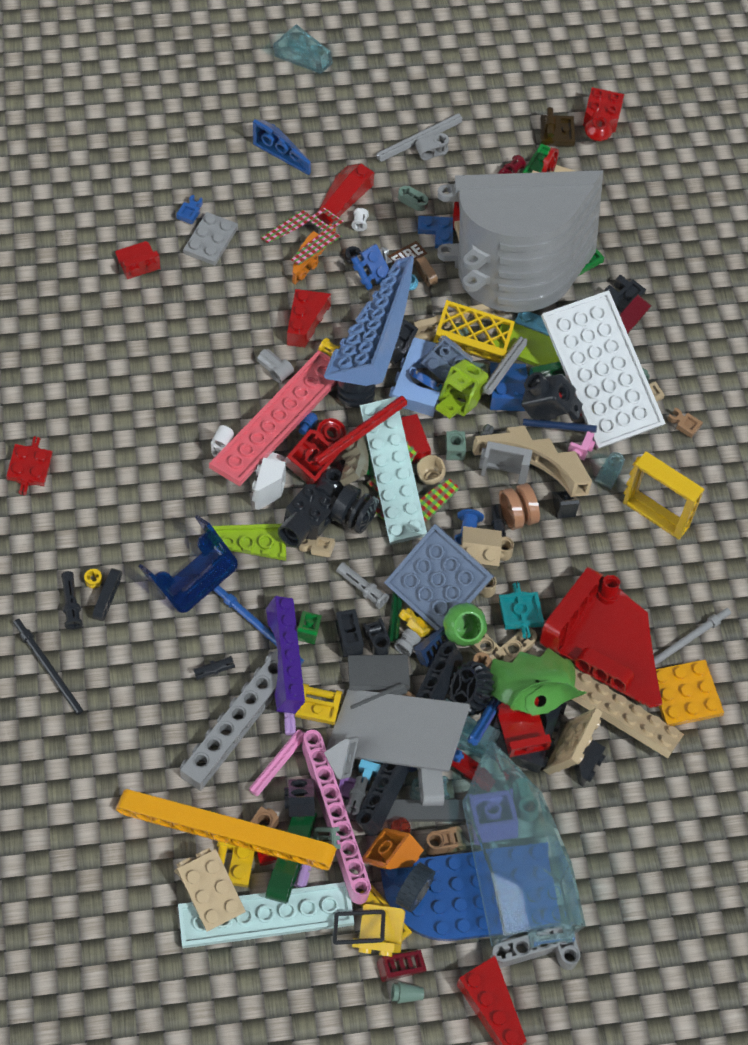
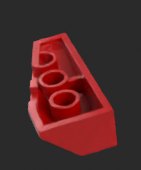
M362 163L345 167L336 175L318 211L325 208L337 217H340L374 186V172ZM324 213L317 216L327 225L334 222L333 219Z

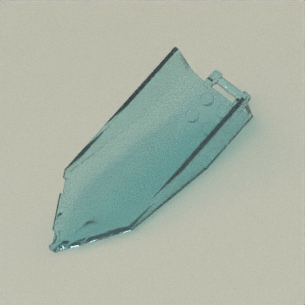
M490 741L486 745V751L480 759L470 783L469 791L462 803L491 946L494 947L510 936L523 932L528 933L531 948L539 947L541 944L564 941L566 943L575 942V934L583 929L586 924L572 862L542 792L495 742ZM560 927L563 929V933L540 936L537 934L538 930Z

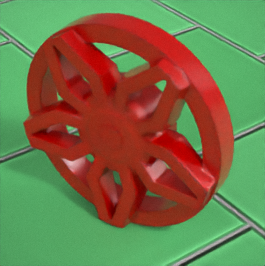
M550 148L548 156L544 157V166L541 172L554 171L559 155L558 149Z

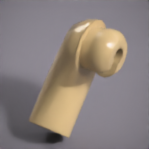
M437 330L418 333L415 337L430 342L434 340Z

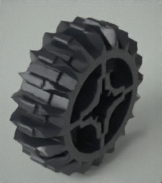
M463 662L462 666H458L457 672H453V679H450L451 685L448 686L450 688L448 695L451 698L449 701L470 704L467 716L479 715L480 711L485 710V705H489V699L493 698L491 693L494 691L492 685L495 681L492 680L493 674L490 673L491 669L480 662Z

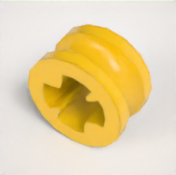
M89 569L84 575L86 586L92 589L100 587L102 584V574L99 570ZM94 576L96 581H92L90 577Z

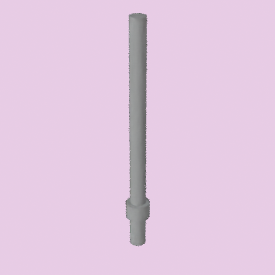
M725 608L717 615L713 614L707 618L705 623L655 656V666L710 628H715L721 624L723 619L731 615L730 609Z

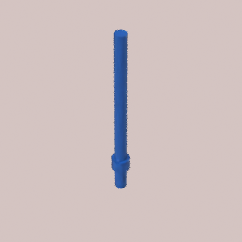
M219 585L214 589V592L224 600V603L229 608H234L276 645L273 632L244 608L233 594H228ZM300 657V661H301V665H302V664L304 663V659H302V658Z

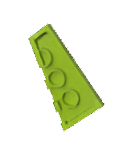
M282 524L207 526L208 547L286 561V544L278 536V528Z

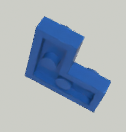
M418 216V234L435 235V249H438L442 244H453V217Z

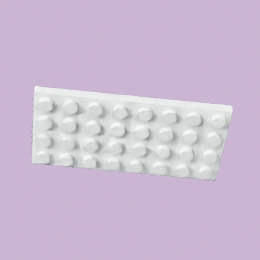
M609 290L541 315L568 381L576 388L575 396L583 403L581 413L587 425H597V432L594 433L593 437L597 450L666 424Z

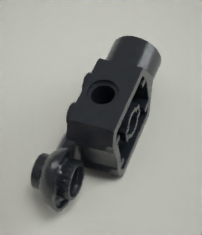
M330 469L324 472L318 478L317 485L306 484L286 507L284 523L278 528V536L283 543L296 548L305 539L316 540L333 521L330 518L331 511L337 499L336 496H339L344 488V485L340 482L342 473L339 470Z

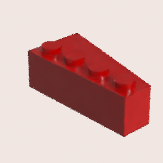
M496 956L491 957L458 979L457 986L496 1045H525L527 1040Z

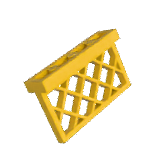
M446 300L433 342L438 343V339L444 335L459 345L466 353L500 363L506 355L515 321ZM447 308H455L458 314L450 317ZM464 314H473L475 319L467 322ZM460 317L464 324L456 327L453 319ZM485 318L489 319L492 325L486 328L481 322ZM449 322L453 329L450 331L441 329L442 325ZM477 322L481 330L474 333L470 325ZM505 324L510 327L508 331L502 333L498 325ZM465 327L471 334L466 337L462 336L459 330ZM495 328L499 335L491 338L487 331ZM484 333L488 340L481 342L478 341L476 336ZM501 338L504 347H496L493 341Z

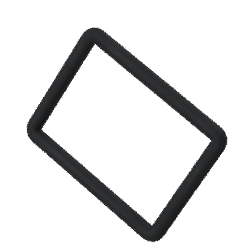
M363 910L335 913L333 943L335 945L383 942L385 938V911ZM381 914L380 938L337 940L339 916Z

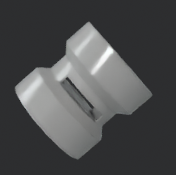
M405 629L402 633V638L394 643V647L400 654L408 655L409 657L414 651L413 648L421 642V638L413 630Z

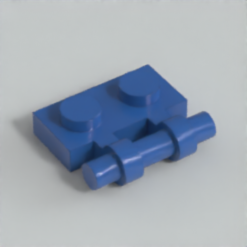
M373 244L360 252L362 260L359 261L357 256L351 258L354 264L353 268L358 272L361 278L360 282L362 285H365L367 290L373 288L370 282L372 279H374L376 284H379L388 277L387 273L390 270L377 244ZM365 265L370 272L369 274H366L363 268Z

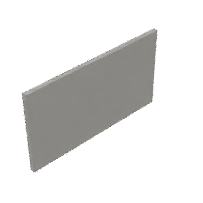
M348 689L326 751L344 739L356 736L359 737L354 759L449 772L470 710V704L386 694L351 709V705L377 695L379 692Z

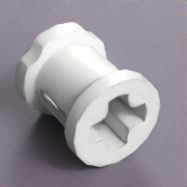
M357 208L353 213L354 221L351 227L356 231H364L367 229L366 219L369 217V213L364 208Z

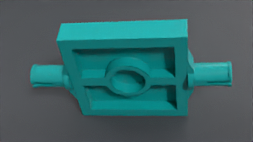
M515 582L512 584L513 593L499 595V605L504 629H521L522 637L526 639V636L527 638L531 637L529 628L543 627L544 619L538 592H522L520 583L517 582L516 586Z

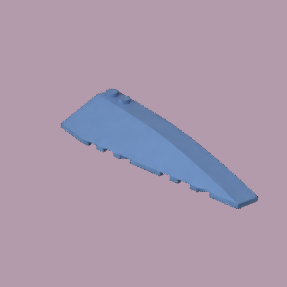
M413 256L395 261L387 273L388 277L380 283V290L373 293V300L367 302L356 318L357 323L349 328L347 338L341 340V347L335 349L332 353L324 374L325 379L363 386L377 385L383 382L395 349L406 309L414 262Z

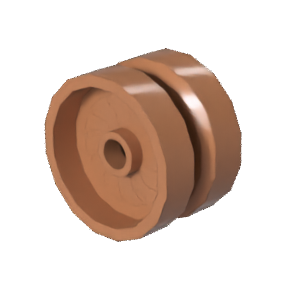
M528 483L517 485L515 490L507 488L499 492L502 515L511 530L522 528L524 523L526 525L539 523L540 510L538 501Z

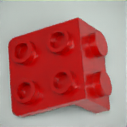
M147 241L119 249L115 252L127 280L161 269L159 254L157 251L152 250Z

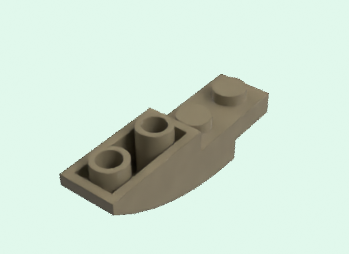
M365 435L342 452L341 456L345 460V466L340 482L344 487L367 474L369 458Z

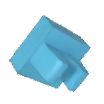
M361 759L359 772L363 773L362 783L364 777H366L369 785L372 776L376 777L381 765Z

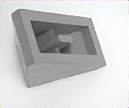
M359 737L346 738L324 752L338 779L351 777Z

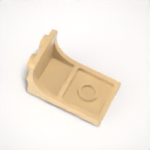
M210 848L196 854L197 859L193 861L189 857L176 864L178 868L174 870L175 874L180 877L206 932L246 912L217 850L211 851Z

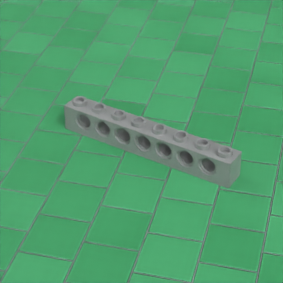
M277 649L274 653L270 652L265 659L266 663L262 668L258 667L253 675L254 678L250 683L246 682L241 690L242 693L238 698H233L227 712H223L217 719L215 727H211L206 732L204 741L194 747L192 756L182 762L180 766L181 778L199 791L205 787L274 699L278 673L271 674L270 671H278ZM259 685L267 686L265 689L258 688ZM247 700L255 701L253 704L246 703ZM235 715L243 716V718L239 720L234 719L233 717ZM224 730H228L231 732L228 735L221 734V732ZM211 746L219 747L215 751L209 750V747ZM200 761L206 762V765L202 767L196 764Z

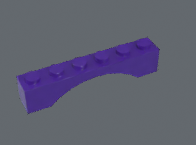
M275 596L267 606L266 613L267 623L274 634L278 651V675L275 690L277 712L296 714L305 703L294 600L293 598Z

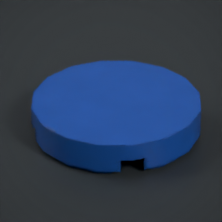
M414 368L410 371L409 375L438 392L442 391L443 385L437 386L438 383L433 378L422 372L416 374L417 370Z

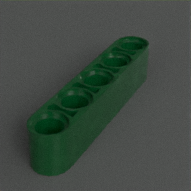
M315 813V816L292 817L287 832L310 838L315 826L317 813ZM277 858L265 898L287 904L301 864Z

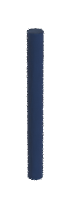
M523 419V426L597 432V425Z

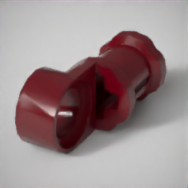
M514 155L512 161L506 163L498 174L518 173L521 168L526 166L524 158L520 155Z

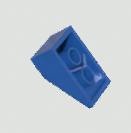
M490 362V376L500 363ZM513 363L492 394H490V410L525 411L521 401L525 391L524 383L528 378L526 364Z

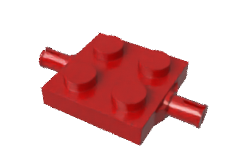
M36 436L32 438L31 446L14 445L6 478L21 484L18 492L20 495L22 493L23 495L27 494L28 486L38 485L44 487L53 451L39 448L41 439L37 437L36 440Z

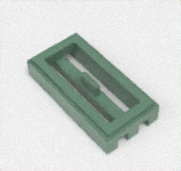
M313 827V838L315 840H331V845L341 849V844H337L340 836H336V832L340 831L339 827ZM318 832H330V835H318Z

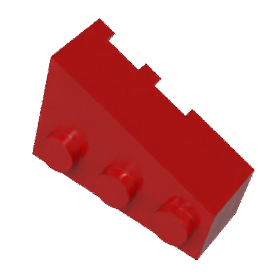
M295 289L287 331V345L306 347L319 322L321 323L324 314L331 307L330 293Z

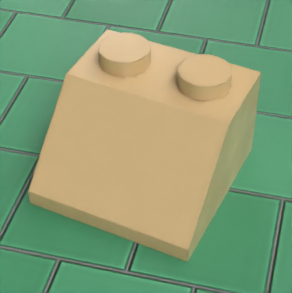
M463 526L461 546L485 568L497 570L500 565L502 531Z

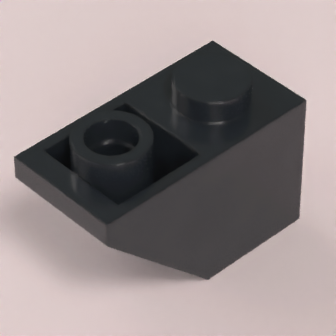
M594 740L585 748L583 760L579 764L574 765L579 785L582 787L586 781L589 783L592 781L596 774L593 771L596 765L600 767L606 757L603 755L606 747Z

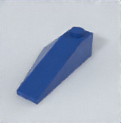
M254 119L253 145L310 175L311 162L274 124L265 120Z

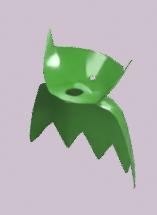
M549 648L541 657L519 652L512 663L495 658L492 661L490 673L493 674L492 680L495 683L492 685L494 691H492L491 695L509 705L513 711L520 710L532 716L548 714L564 702L587 693L574 687L576 674L573 662L562 658ZM540 695L545 696L547 700L544 706L537 707L534 704L536 697Z

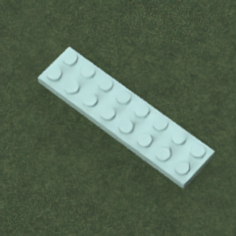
M393 397L360 405L363 422L397 398ZM399 410L366 434L390 545L421 538L427 533Z
M341 882L292 889L287 904L266 899V892L239 896L246 912L206 932L192 902L178 904L182 948L334 928L335 913L353 911L346 884ZM353 915L339 916L338 927L354 925Z

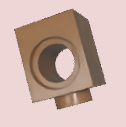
M262 806L251 820L255 824H259L261 821H268L270 824L267 827L274 829L279 825L277 813L270 808L265 809Z

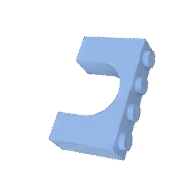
M414 337L406 351V358H402L400 365L402 370L396 374V385L391 387L389 397L398 398L404 396L407 400V405L403 407L404 409L433 417L439 402L440 392L418 386L412 381L409 373L413 368L416 370L426 368L421 361L437 344Z

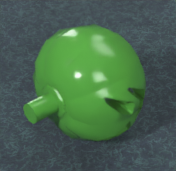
M465 602L454 605L444 617L445 635L457 646L466 647L477 644L487 632V623L483 611L472 603Z

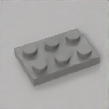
M206 212L184 247L183 254L216 266L236 233L238 224Z

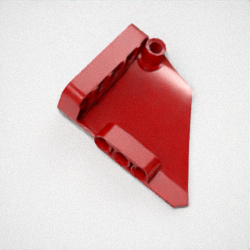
M587 567L545 622L540 645L571 660L583 673L590 675L649 708L662 705L652 649L648 612L619 588L620 579L617 576L607 575L604 577V574Z

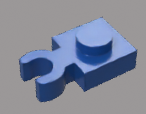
M191 195L189 204L184 202L177 212V219L192 225L200 213L203 198L195 202V196Z

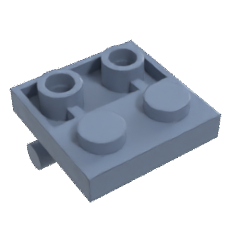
M442 335L438 339L437 345L422 359L421 363L445 382L452 366L464 359L472 362L473 358L454 341Z

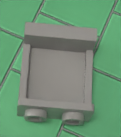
M488 441L487 447L482 448L479 469H482L481 476H485L486 469L491 468L520 474L518 484L526 483L533 450Z

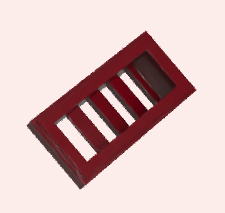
M421 950L394 954L392 957L383 956L377 961L382 982L427 971ZM412 957L415 959L417 968L413 967ZM404 959L406 960V963H407V967H408L407 970L405 969V965H404V961H403ZM395 962L398 964L399 971L396 969Z

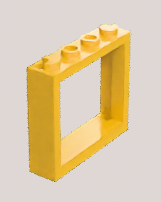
M645 451L632 464L634 467L629 474L631 477L626 483L628 487L623 493L625 495L623 503L680 540L691 525L704 488ZM644 473L687 500L680 517L639 491Z

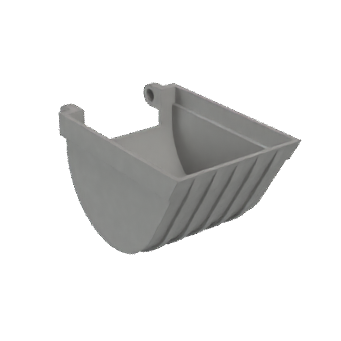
M603 170L455 175V184H445L438 188V199L443 202H459V243L440 245L437 250L438 258L442 261H454L455 269L459 271L460 282L465 291L473 299L487 307L505 312H530L552 305L567 293L582 269L589 263L596 252Z

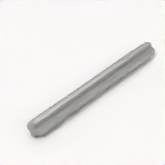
M457 113L377 152L376 157L379 162H382L415 146L416 141L422 137L439 134L462 123L463 118Z

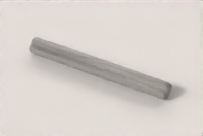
M519 337L484 384L482 390L484 394H492L526 347V338Z

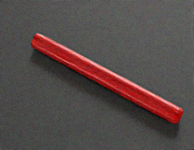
M398 397L315 456L316 463L319 466L324 465L407 405L405 397Z

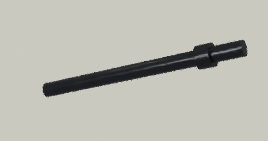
M16 619L13 624L19 631L20 638L31 648L77 715L81 714L84 710L40 649L30 629H27L20 619Z

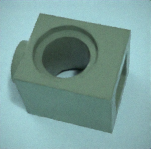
M457 430L446 431V460H465V432Z

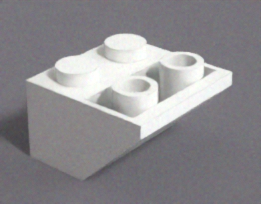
M263 458L262 464H258L256 471L257 481L254 480L252 485V501L255 502V509L260 510L282 497L286 482V462Z

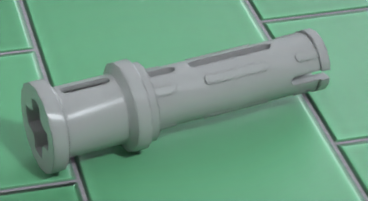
M345 562L338 566L336 572L363 592V597L375 603L376 608L380 609L387 603L389 595L377 589L376 584L367 582L347 566Z

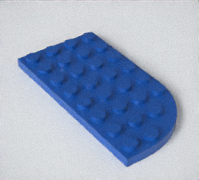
M547 844L419 858L412 867L380 868L386 901L390 907L402 908L395 903L396 897L405 879L418 863L421 862L435 871L432 884L419 905L412 912L405 910L404 923L414 933L428 939L456 941L542 931L560 925Z

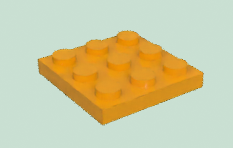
M706 660L656 669L662 705L659 706L663 721L667 725L677 726L724 715V710Z

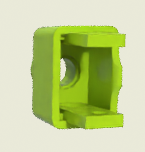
M465 359L452 366L439 396L440 403L437 404L435 410L449 419L457 413L465 416L477 406L483 386L488 380V374ZM457 398L464 399L466 402H461Z

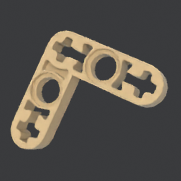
M529 628L531 640H525L523 645L521 642L524 638L522 637L521 630L501 647L487 634L483 636L479 643L470 646L477 653H487L491 656L492 660L497 658L498 660L503 659L505 662L512 663L519 652H527L535 645L537 633L532 628ZM487 643L491 646V649L483 651L480 645ZM511 645L517 646L519 651L511 653L508 647Z

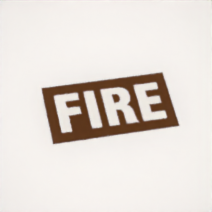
M415 241L388 257L392 260L391 263L394 264L397 259L409 256L417 259L428 253Z

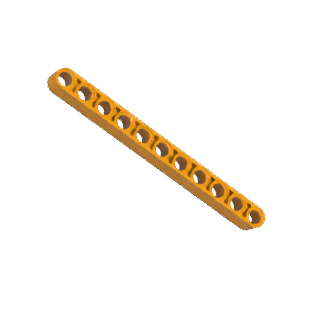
M129 789L123 790L116 807L117 812L128 817L322 870H330L337 850L335 846L326 842Z

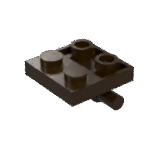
M548 107L547 115H540L541 144L574 146V116L554 115L553 108Z

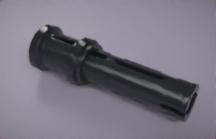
M65 571L61 574L65 599L63 613L66 614L65 628L75 630L83 625L79 614L81 607L76 599L74 573Z

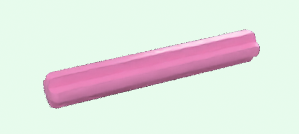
M298 729L250 786L249 791L253 795L259 796L301 745L305 734L303 731Z

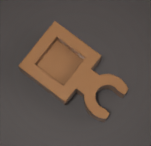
M678 408L673 410V414L676 417L669 414L667 419L671 423H677L676 429L690 438L696 434L703 424L702 421L689 413L685 416L682 415L681 410Z

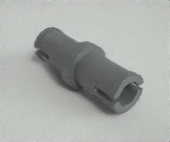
M358 776L354 787L349 792L350 799L346 806V811L349 814L352 808H354L352 815L358 814L361 803L365 800V791L369 783L366 777H364L363 783H361L362 776Z

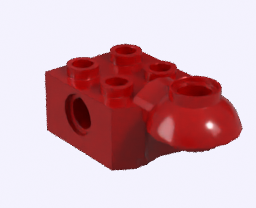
M592 87L583 122L585 133L590 139L604 141L610 138L612 133L616 132L624 94Z
M324 419L318 425L317 431L310 429L283 462H286V466L305 483L313 485L338 455L322 466L316 463L315 456L347 434L345 426L337 419ZM327 431L333 432L334 438L329 437Z

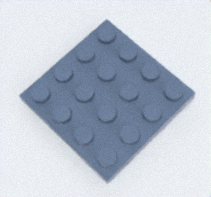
M434 524L384 583L438 631L443 627L444 617L449 609L457 604L472 603L493 579L494 575L442 528Z

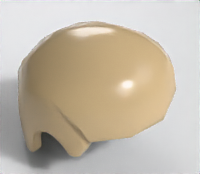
M436 455L425 456L416 465L418 477L426 485H435L441 482L446 473L443 460Z

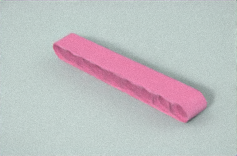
M309 730L304 734L302 751L311 779H313L314 788L327 827H339L340 831L338 832L346 834L341 836L336 832V836H340L337 844H341V849L336 850V856L349 897L352 902L363 904L368 900L371 884L333 769L324 754L326 747L323 738L318 731ZM309 741H313V742H315L316 744H310V743H308V742H309ZM314 759H320L321 762H316ZM319 777H326L327 780H322ZM325 795H331L334 798H327ZM336 813L339 817H334L331 814ZM348 850V851H350L352 854H351V855H347V854H345L343 851ZM354 869L358 871V874H353L349 870ZM356 889H362L365 893H358Z

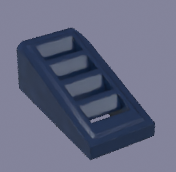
M444 626L413 648L420 664L425 667H429L432 664L439 647L444 643L441 637L444 636L446 640L444 642L450 641L445 635Z

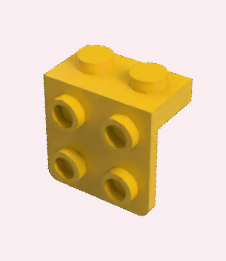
M365 904L363 910L385 911V938L381 943L352 944V947L359 948L358 952L371 954L372 950H378L379 955L392 957V953H401L405 910L402 908ZM381 914L362 915L359 938H353V940L380 938Z

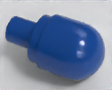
M310 412L301 421L300 434L305 435L307 431L315 427L318 422V417L315 413Z

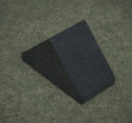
M567 491L552 492L557 519L576 517L579 499L576 496L570 497Z

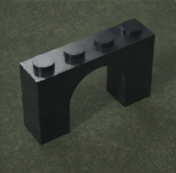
M540 695L538 696L539 703L537 707L544 706L547 700L545 696ZM567 703L561 704L548 714H539L544 725L545 735L549 734L551 738L549 750H552L555 738H552L553 731L558 732L561 723L557 719L559 714H564ZM501 732L493 758L540 773L541 767L546 768L549 756L546 755L547 750L509 758Z

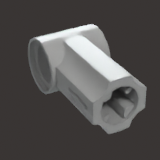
M269 349L262 350L257 357V362L270 372L271 377L277 383H281L294 372V368L286 359L281 360Z

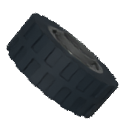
M421 862L418 863L405 879L395 903L409 912L414 911L432 884L435 871Z

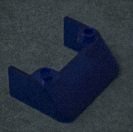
M198 515L195 519L205 531L197 540V546L202 553L172 578L165 571H160L154 575L142 564L138 566L152 585L180 613H186L229 577L238 566L237 559L211 524Z

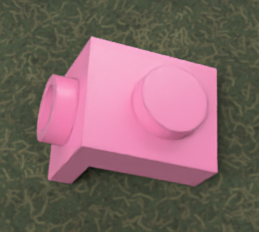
M587 431L582 445L570 442L568 452L575 451L579 459L585 460L588 451L592 452L595 446V441H593L594 433Z

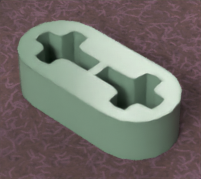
M402 186L399 189V201L417 211L427 209L428 197L410 186Z

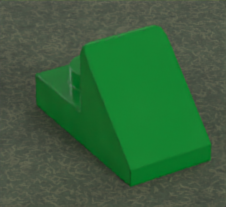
M306 611L302 612L297 631L298 641L315 644L322 615Z

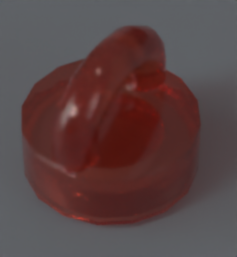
M404 817L395 819L390 829L411 832L410 824Z

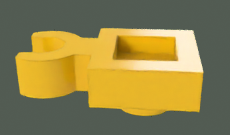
M410 608L402 609L399 617L406 621V625L416 632L420 638L430 635L434 630L420 616L417 617Z

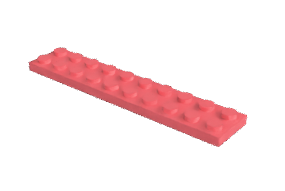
M318 350L209 463V468L236 485L241 486L257 469L258 464H262L263 458H267L338 383L337 381L324 378L331 357Z

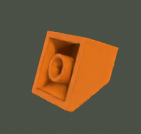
M384 828L363 855L362 860L365 864L384 869L412 867L418 861L424 849L410 833Z

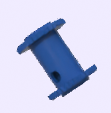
M463 509L458 512V519L463 521L461 533L456 534L454 537L458 544L461 545L463 526L477 528V523L484 520V515L474 509Z

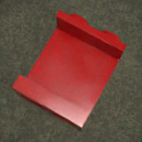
M536 697L534 704L538 706L539 699ZM503 702L498 705L497 716L509 758L549 750L551 738L549 734L545 735L540 715L532 716L520 710L513 711L509 705Z

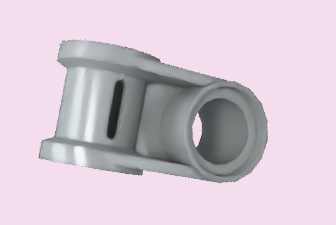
M439 133L418 139L415 146L421 159L429 160L446 155L448 153L447 144L449 143V137L444 133Z

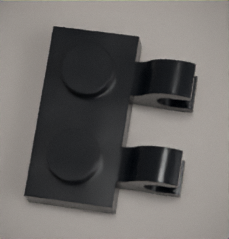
M619 275L614 283V286L621 290L620 292H617L611 285L605 288V291H610L616 308L621 313L637 295L642 297L646 292V289L632 279L629 282L622 275Z

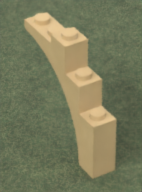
M525 426L507 427L506 433L475 436L472 448L474 455H481L482 448L487 447L488 441L533 450L530 464L554 477L566 489L570 497L589 494L592 480L575 451L558 453L550 438L532 440Z

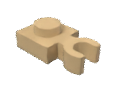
M320 536L316 540L305 539L299 546V550L302 552L311 550V555L330 557L335 546V539Z

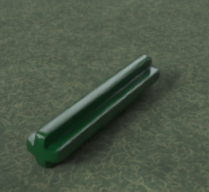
M394 591L392 592L388 629L390 644H394L398 640L399 614L402 608V599Z

